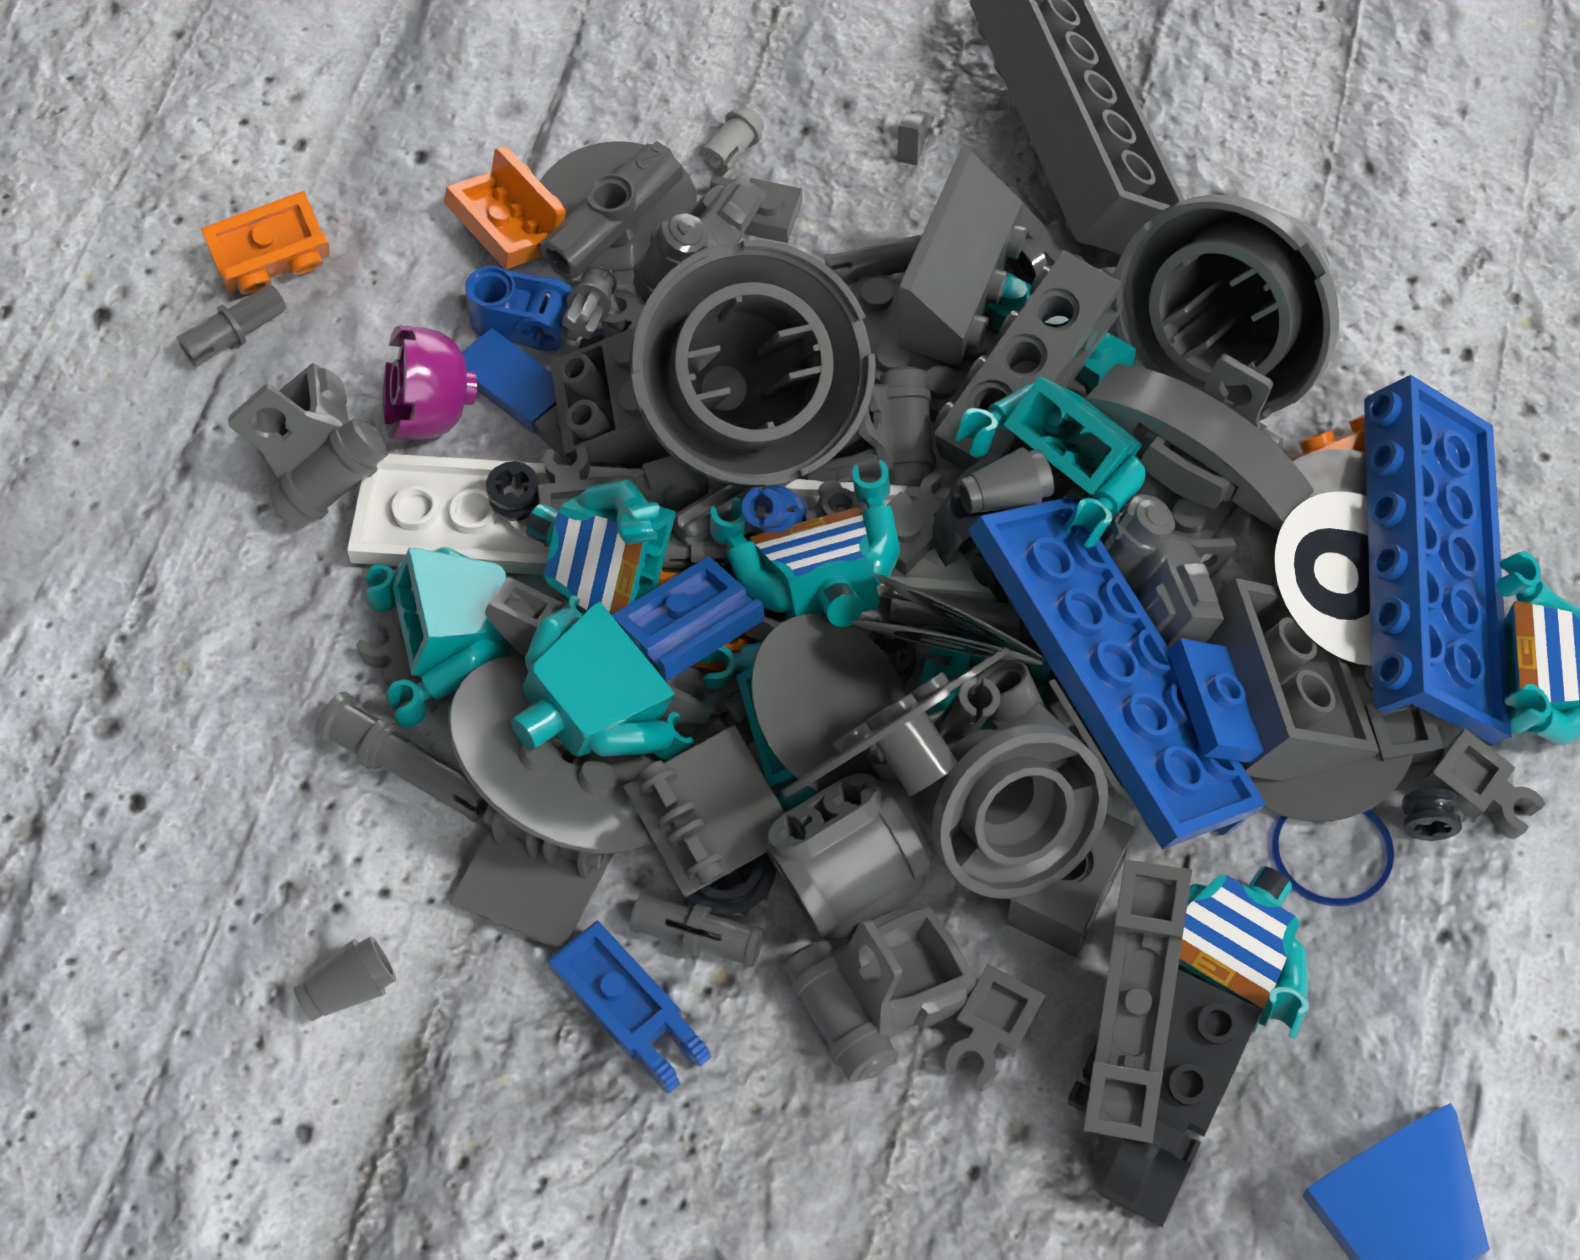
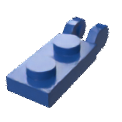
M598 920L547 960L549 969L630 1059L637 1058L644 1070L666 1093H671L681 1083L672 1065L666 1059H663L651 1046L666 1031L684 1056L697 1066L701 1067L711 1059L712 1056L708 1047L682 1019L680 1008Z

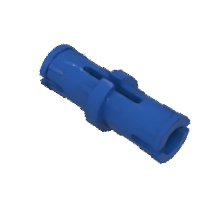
M771 485L761 490L760 488H754L743 499L742 512L745 519L753 526H757L765 532H783L797 523L806 521L807 503L803 497L787 487ZM787 506L793 507L794 512H787ZM757 507H765V512H759Z

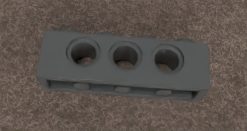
M1064 250L1052 267L1045 265L1035 277L1030 289L1031 297L1020 312L1013 310L1003 322L998 334L999 342L988 357L980 356L971 367L966 378L967 387L956 403L949 401L939 412L933 426L939 456L965 471L997 450L1004 457L1021 447L1026 449L1028 444L1009 429L1006 431L995 430L988 453L984 456L976 457L969 453L974 439L965 438L959 442L954 440L966 410L972 408L985 410L990 405L1023 386L1034 383L1039 376L1068 389L1124 309L1122 282ZM1054 316H1064L1071 320L1068 324L1059 328H1052L1044 324ZM1022 361H1033L1039 365L1034 371L1026 374L1017 373L1012 370L1016 364Z

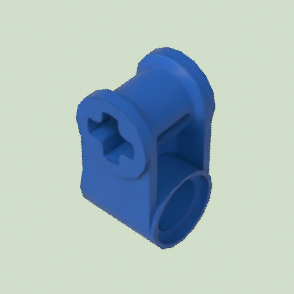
M497 266L478 268L469 275L465 283L469 321L472 330L479 336H482L492 327L512 343L526 345L539 351L549 352L557 350L561 347L564 339L562 321L568 310L567 298L572 288L562 280L553 277H537L505 270Z

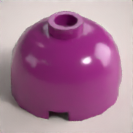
M396 326L391 334L388 346L399 347L398 357L394 362L385 363L383 386L385 424L392 425L396 421V425L388 433L389 439H432L448 433L459 422L464 405H473L477 393L475 371H467L465 356L453 339L440 331L423 327Z

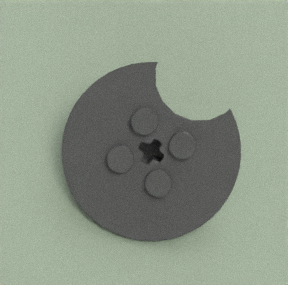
M1005 647L950 681L941 672L910 692L906 697L890 704L867 719L863 724L833 742L832 745L837 754L792 783L783 792L786 796L797 792L873 744L877 745L909 796L923 790L952 771L958 763L925 711L949 696L952 690L1009 654L1010 651Z
M511 655L489 661L476 668L464 679L453 697L449 710L448 726L450 741L463 773L492 808L533 836L571 850L598 854L619 853L640 848L653 841L623 786L640 777L639 772L647 766L660 760L664 764L669 760H664L655 753L600 756L591 751L583 756L576 757L571 754L557 735L533 751L526 748L520 742L511 726V719L532 705L522 690L528 674L525 657L522 655Z

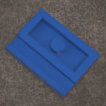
M709 556L612 614V617L647 660L660 670L661 677L666 682L765 620L763 603L759 599L752 600L747 596L746 588Z

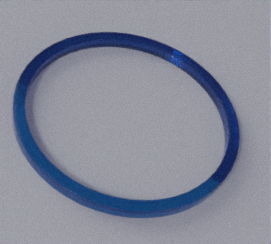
M1371 809L1363 812L1380 831L1387 852L1384 873L1380 880L1368 891L1349 898H1329L1312 893L1298 884L1286 870L1279 852L1280 831L1288 819L1285 816H1281L1278 820L1272 837V855L1277 870L1290 880L1292 889L1295 892L1318 904L1338 907L1350 906L1371 898L1386 883L1394 862L1392 838L1379 816Z

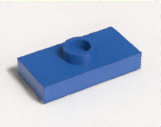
M1180 638L1167 651L1203 756L1247 763L1252 762L1264 750L1245 699L1244 688L1238 680L1227 647Z

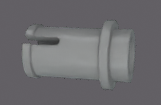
M747 106L731 109L725 115V125L700 150L701 157H706L703 161L715 172L720 174L727 173L731 165L749 144L756 145L762 139L761 131L764 128V122L757 112Z

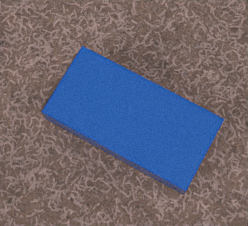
M491 327L462 352L465 356L467 371H475L478 392L534 434L536 432L534 422L557 405L552 373Z

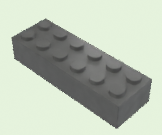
M970 0V6L979 23L977 29L980 35L987 41L995 59V70L1004 79L1013 99L1011 102L1012 108L1022 119L1030 137V148L1039 158L1047 175V186L1050 192L1057 198L1065 215L1067 231L1080 244L1096 246L1121 256L1136 232L1166 208L1185 199L1090 1Z

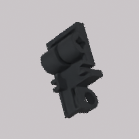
M1178 970L1153 1144L1124 1139L1103 1184L1102 1197L1163 1227L1201 1144V1141L1193 1139L1185 1133L1189 1129L1205 1137L1261 1015L1262 1009ZM1098 1039L1082 1070L1083 1077L1090 1081ZM1076 1080L1068 1097V1104L1086 1113L1090 1087Z

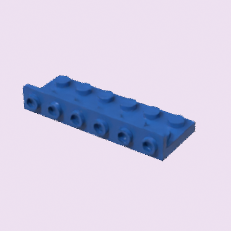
M1410 374L1368 395L1364 400L1373 706L1383 713H1388L1413 704L1462 730L1466 728L1476 737L1494 744L1512 738V731L1510 725V705H1506L1504 699L1509 696L1504 598L1498 593L1496 587L1497 580L1502 577V568L1499 565L1501 549L1493 425Z
M1066 497L980 516L968 529L969 534L1161 849L1163 850L1214 830L1219 835L1230 833L1264 807L1266 802L1240 761L1203 756L1167 650L1169 648L1101 540L1099 539L1095 546L1086 548L1084 544L1091 535L1086 528L1073 525L1068 532L1064 531L1066 522L1078 505L1074 497Z

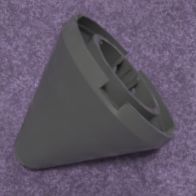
M1203 195L1180 201L1152 218L1136 232L1121 255L1115 279L1123 283L1124 309L1115 320V325L1120 340L1132 345L1136 349L1135 353L1146 369L1170 376L1179 381L1182 380L1197 389L1198 387L1202 388L1205 386L1217 360L1222 354H1226L1273 382L1272 389L1260 412V420L1267 419L1273 412L1281 410L1292 403L1295 404L1316 384L1328 367L1337 343L1339 307L1323 238L1319 231L1311 224L1250 199L1232 195ZM1234 377L1224 378V386L1229 392L1226 399L1237 405L1240 399L1248 400L1252 398L1250 388L1243 381Z
M757 239L742 240L741 243L703 249L683 260L659 282L639 314L630 348V378L638 409L645 424L660 445L678 462L703 477L720 483L743 487H766L795 480L816 470L840 452L852 438L866 414L874 387L876 367L875 353L871 354L869 338L863 322L866 316L854 294L843 280L824 263L802 250L786 244Z

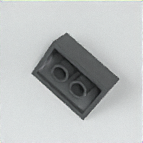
M961 148L900 283L898 301L897 347L959 368L962 367L969 348L979 350L989 322V318L985 317L984 313L989 302L994 304L1000 302L1008 279V272L1003 269L1009 257L1018 259L1028 231L1027 226L1020 225L1023 201L971 151Z
M1235 578L1220 590L1216 596L1224 620L1207 643L1227 647L1238 680L1244 688L1245 699L1264 750L1252 762H1240L1247 774L1252 777L1284 781L1370 759L1378 754L1379 749L1347 661L1323 649L1300 628L1286 607L1279 587Z

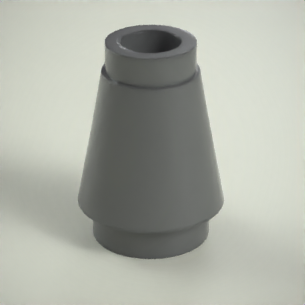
M1023 447L979 469L968 477L958 480L959 497L968 514L1016 509L1041 504L1042 498L1051 496L1054 491L1053 476L1045 455L1039 449L1028 452Z
M372 936L361 942L353 938L304 979V982L295 986L294 993L307 1017L314 1021L323 1015L327 1016L385 995V987L396 981V975L384 951Z

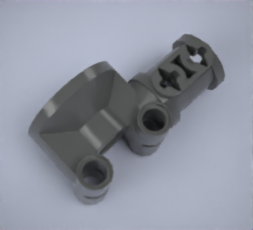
M1019 660L1000 661L987 667L979 674L975 687H978L984 677L992 681L1000 693L999 707L988 718L993 730H980L959 740L950 749L958 763L952 771L931 785L909 796L877 745L873 744L867 748L866 756L877 778L863 773L849 775L788 811L771 826L768 833L769 842L764 845L766 853L793 900L820 938L824 937L834 941L846 939L854 935L860 922L868 919L874 920L881 915L885 916L909 901L924 885V874L931 870L932 860L936 856L953 876L969 890L991 898L1008 899L1034 894L1057 883L1068 875L1091 850L1102 829L1108 807V785L1104 770L1093 752L1045 708L1025 663Z

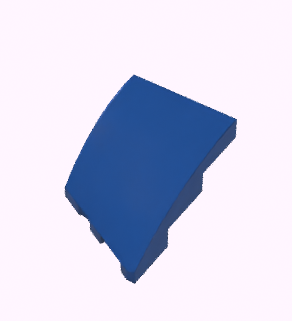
M1451 1103L1414 1121L1363 1151L1306 1188L1302 1195L1349 1260H1477L1490 1250L1457 1112Z

